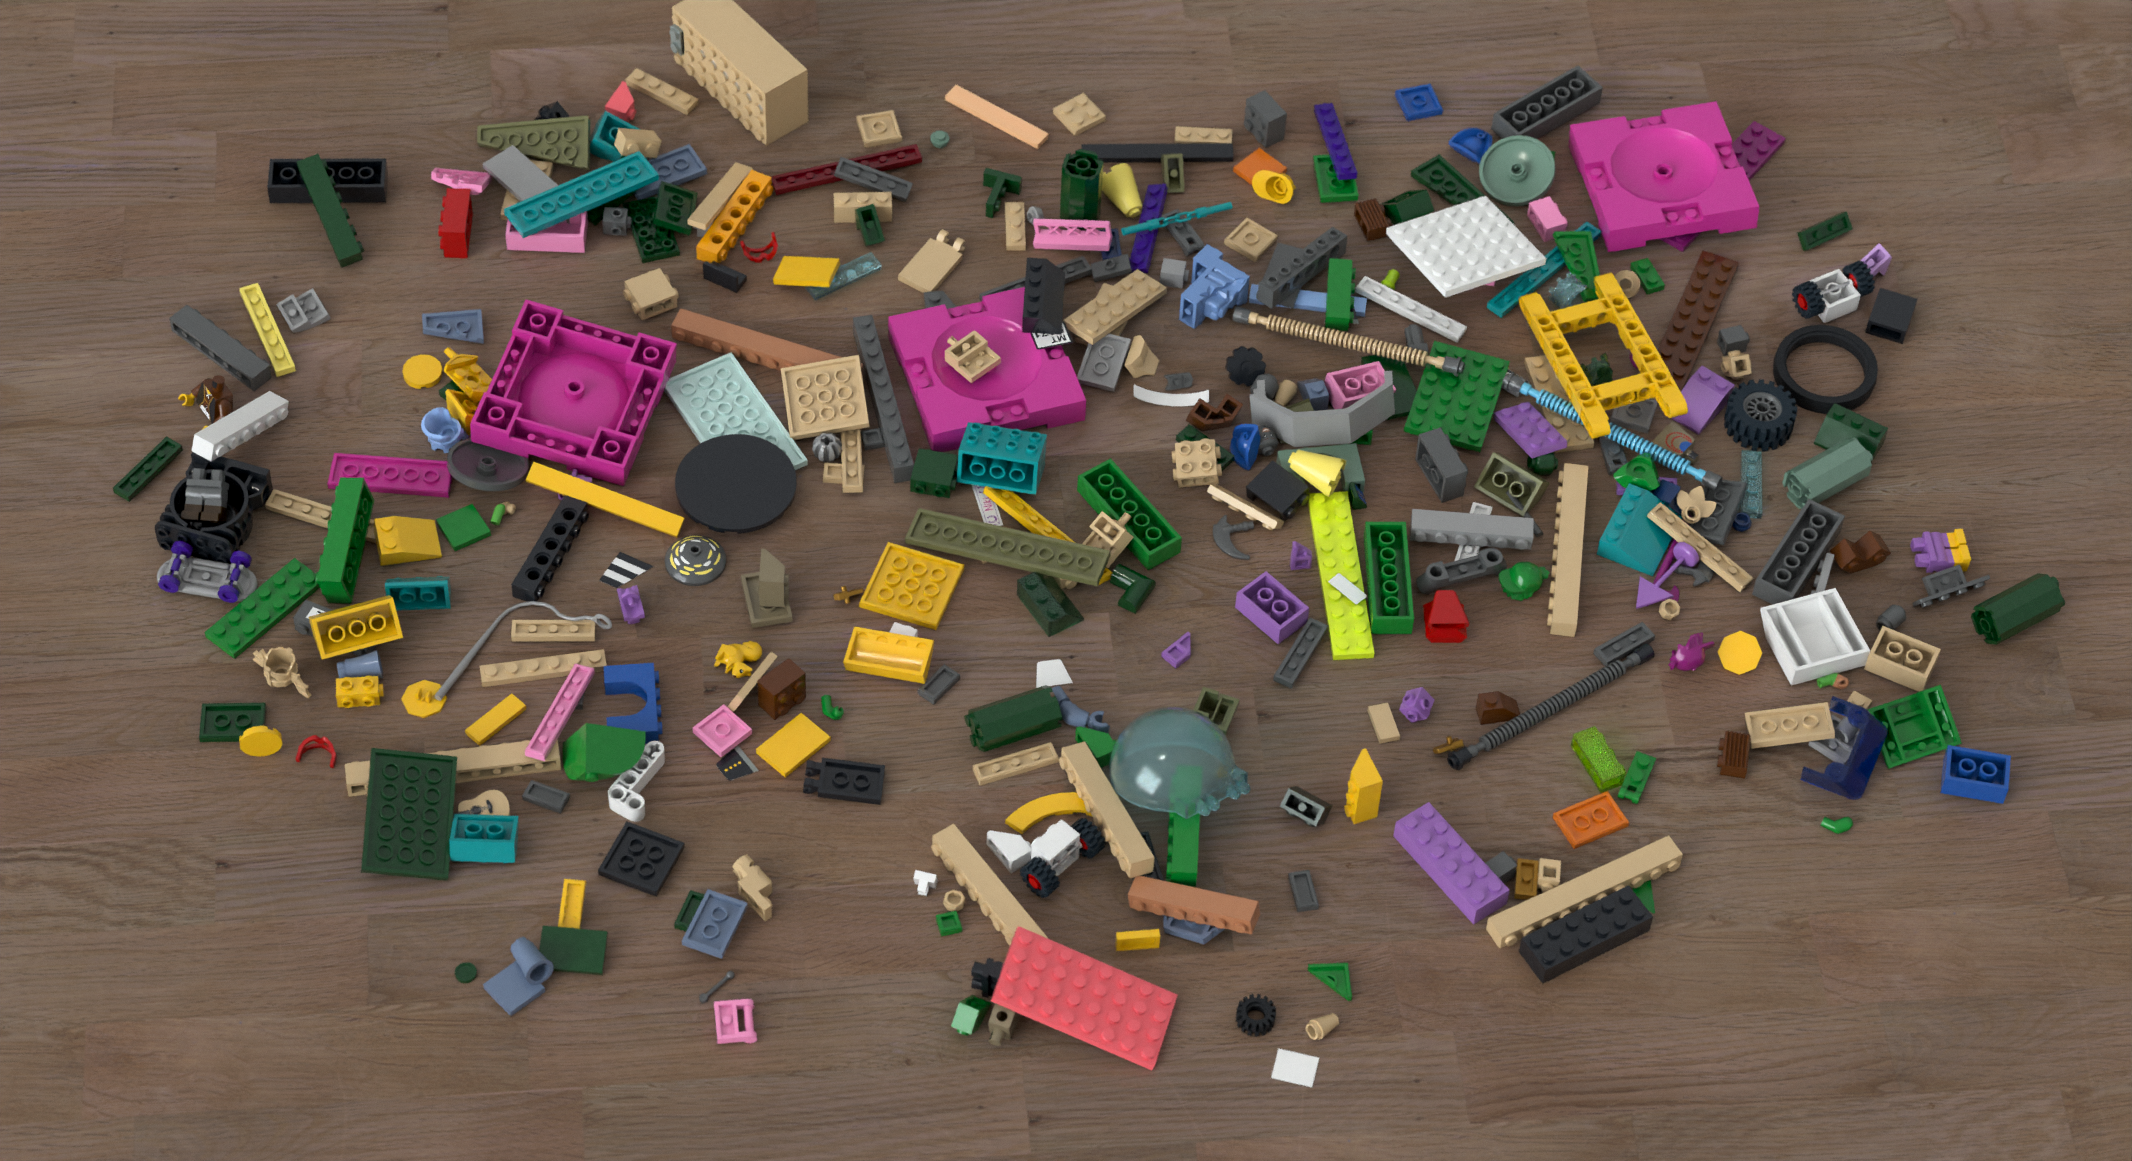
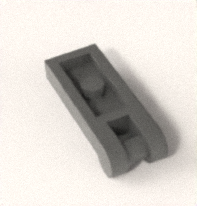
M1179 209L1161 215V218L1175 216L1181 212ZM1182 215L1179 220L1185 219V217ZM1188 221L1175 222L1166 226L1181 246L1185 256L1192 255L1194 251L1200 252L1204 248L1203 241Z
M1602 436L1598 439L1608 475H1613L1628 461L1621 444Z

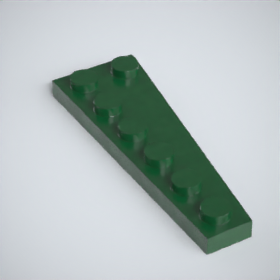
M1440 154L1411 170L1410 176L1454 206L1485 196ZM1499 209L1513 224H1515V222L1512 219H1510L1501 209Z

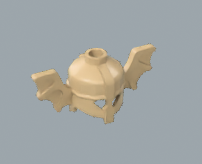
M271 648L267 654L264 649H261L259 652L256 650L253 653L255 656L253 661L264 667V676L268 685L271 687H286L294 683L298 692L306 698L312 696L308 691L309 686L305 685L300 678V674H297L298 665L291 648Z

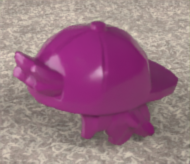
M1703 632L1691 635L1686 646L1678 644L1677 652L1675 650L1672 651L1671 658L1669 659L1670 663L1668 664L1670 670L1677 668L1682 671H1695L1696 668L1704 663L1705 651L1712 648L1715 643L1713 641L1704 643Z

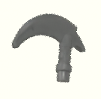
M1224 515L1217 524L1213 525L1215 543L1227 555L1249 560V555L1243 554L1234 547L1230 540V533L1254 529L1253 521H1243L1239 524L1230 525L1226 522L1227 515Z
M1700 559L1698 568L1686 567L1680 564L1674 571L1680 575H1693L1695 578L1693 586H1698L1705 581L1710 582L1714 571Z

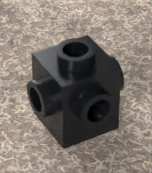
M556 101L540 108L539 114L534 120L565 118L569 115L559 102Z

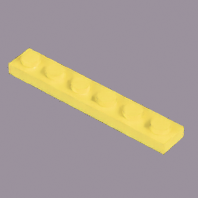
M255 283L239 288L240 295L276 376L279 377L295 372L293 360L259 284Z

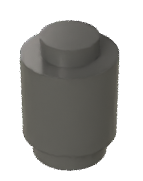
M1891 605L1878 617V621H1876L1877 628L1881 630L1882 626L1895 630L1906 620L1905 610L1899 605Z

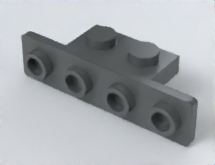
M1959 564L1923 577L1922 580L1929 596L1919 599L1912 604L1914 607L1921 605V608L1933 604L1932 600L1937 598L1939 602L1951 598V593L1955 592L1956 595L1968 592V587L1973 586L1974 589L1985 586V581L1991 578L1987 575L1967 582Z

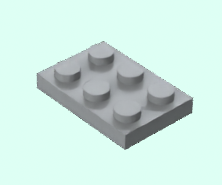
M1107 334L1095 344L1089 343L1077 375L1079 383L1115 392L1131 345V339Z

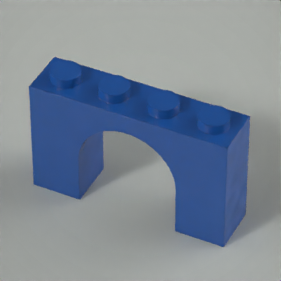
M654 663L604 666L605 695L634 694L640 696L646 702L645 707L636 714L606 717L607 726L646 731L645 744L651 741H659V734H663L662 722L657 720V717H661V705H656V700H660V688H655V683H659V671H654Z

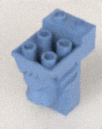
M1208 244L1193 258L1192 284L1181 294L1179 320L1193 329L1201 325L1205 317L1215 321L1223 318L1229 308L1232 309L1235 305L1246 304L1248 298L1250 276L1231 266L1228 262L1223 261V253Z

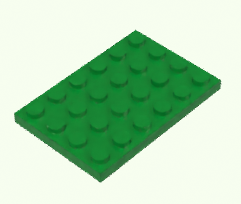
M1434 341L1429 356L1436 358L1438 356L1444 358L1448 356L1457 359L1461 357L1462 362H1465V368L1463 373H1459L1457 377L1452 373L1443 371V369L1436 368L1435 365L1426 363L1404 427V432L1419 436V434L1441 428L1444 434L1448 435L1451 445L1481 452L1510 361Z

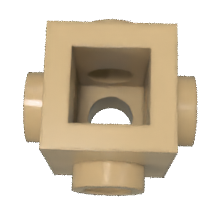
M1740 350L1728 352L1727 356H1722L1721 369L1725 376L1732 377L1735 380L1744 378V375L1751 374L1749 354L1740 353Z

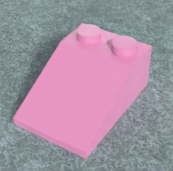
M1377 361L1327 373L1324 383L1333 408H1347L1382 386L1385 382V370L1380 362ZM1393 385V392L1395 393L1396 388Z

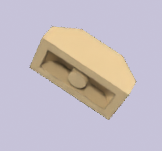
M1141 335L1134 336L1124 366L1133 378H1139L1143 375L1154 376L1159 359L1152 353Z

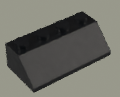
M1027 258L1022 333L1061 335L1065 272L1048 259Z

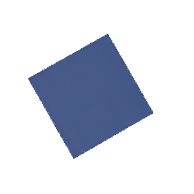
M1431 83L1395 90V97L1407 121L1442 115L1443 109Z

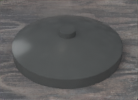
M471 438L456 443L448 452L447 468L450 474L460 483L474 489L483 491L508 490L520 485L528 473L529 464L526 457L471 442Z

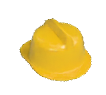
M1262 170L1258 171L1252 179V187L1258 196L1280 204L1288 203L1292 199L1293 191L1296 188L1291 177L1284 173Z

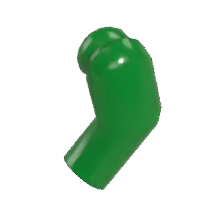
M1824 817L1820 826L1840 834L1852 828L1853 820L1850 817H1843L1834 821Z

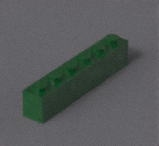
M315 154L297 161L299 172L341 268L363 260L361 254L364 252L363 246L354 237L357 235L354 225H349L347 221L350 219L347 209H342L340 205L343 201L339 191L335 193L333 189L336 185L332 175H327L326 170L329 169L325 159L321 160L319 154Z

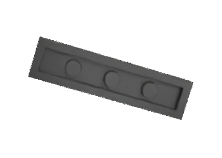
M843 157L840 158L834 173L835 177L873 191L891 192L893 198L903 202L907 201L913 185L909 181Z
M1312 618L1308 619L1276 671L1273 681L1293 688L1326 634L1328 625Z

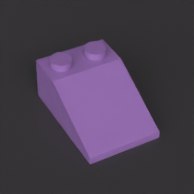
M1701 366L1681 391L1687 403L1688 413L1671 419L1699 435L1727 405L1735 385L1706 367Z

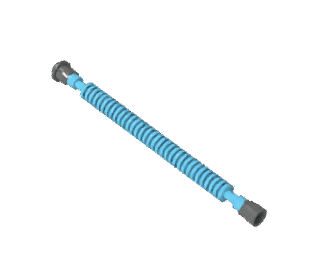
M1515 372L1507 373L1504 377L1502 384L1505 390H1511L1517 394L1522 393L1526 396L1530 395L1536 398L1537 404L1545 406L1552 411L1554 410V412L1560 415L1563 414L1564 417L1572 419V421H1576L1578 424L1581 423L1584 426L1571 402L1568 403L1567 400L1557 395L1555 396V394L1545 389L1538 391L1532 388V385L1526 383L1525 379L1516 376ZM1609 422L1611 432L1610 435L1604 437H1608V439H1612L1614 442L1617 441V443L1633 451L1635 450L1639 454L1650 453L1653 461H1658L1659 464L1667 466V468H1671L1673 471L1676 470L1677 473L1681 472L1683 476L1688 473L1694 476L1696 480L1702 482V485L1714 491L1719 488L1723 479L1722 476L1709 470L1705 471L1701 468L1698 470L1690 466L1691 461H1686L1685 458L1677 456L1675 453L1672 454L1667 449L1663 450V447H1659L1657 444L1654 445L1653 442L1648 440L1645 441L1644 438L1636 436V434Z

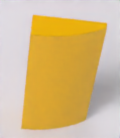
M854 627L843 661L844 667L847 671L925 684L931 663L934 640Z

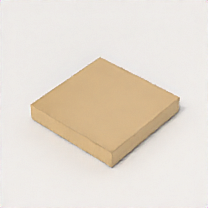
M893 110L857 116V124L865 148L902 142V135Z
M1246 218L1224 240V245L1256 262L1277 241L1278 235Z

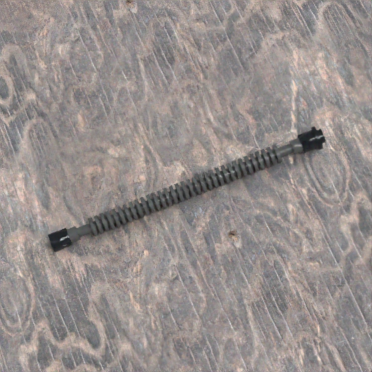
M1646 643L1634 650V653L1627 656L1626 660L1622 662L1616 660L1505 724L1486 733L1479 738V743L1471 744L1467 747L1464 746L1456 751H1450L1447 758L1448 764L1453 769L1461 770L1465 764L1471 761L1470 759L1477 756L1478 752L1483 749L1486 752L1494 749L1626 674V668L1641 665L1655 657L1654 650Z

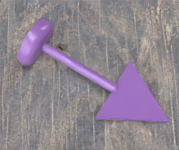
M1679 542L1674 546L1673 554L1677 561L1655 584L1640 577L1636 609L1673 597L1672 594L1661 589L1659 586L1680 564L1686 567H1693L1699 562V555L1692 546L1685 542Z

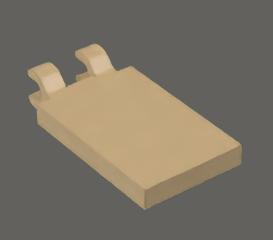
M942 229L936 240L930 238L899 273L898 280L922 293L936 291L962 261L963 254L961 253L965 250V247L962 245L965 243V240L958 237L952 247L947 244L949 239L946 237L949 235V232Z

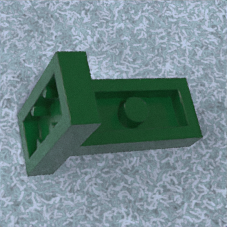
M985 168L983 186L993 188L986 202V217L993 218L995 212H999L1001 199L1005 198L1007 192L1020 195L1022 190L1021 176Z

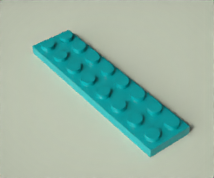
M638 151L504 209V214L520 235L525 238L658 181L659 174L643 154Z

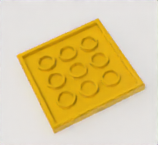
M888 542L859 602V607L937 630L964 571V564Z

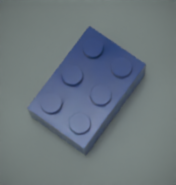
M1948 745L1943 759L1940 793L2003 804L2009 789L2011 756Z

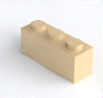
M891 192L834 193V223L856 222L855 209L871 204L875 205L879 222H892Z

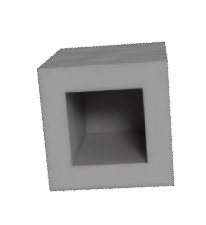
M1164 258L1160 273V283L1164 286L1183 288L1184 281H1188L1189 270L1186 269L1187 262Z

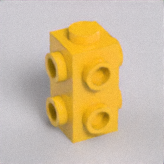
M378 676L336 679L338 708L380 705V697L384 696V686L379 684Z

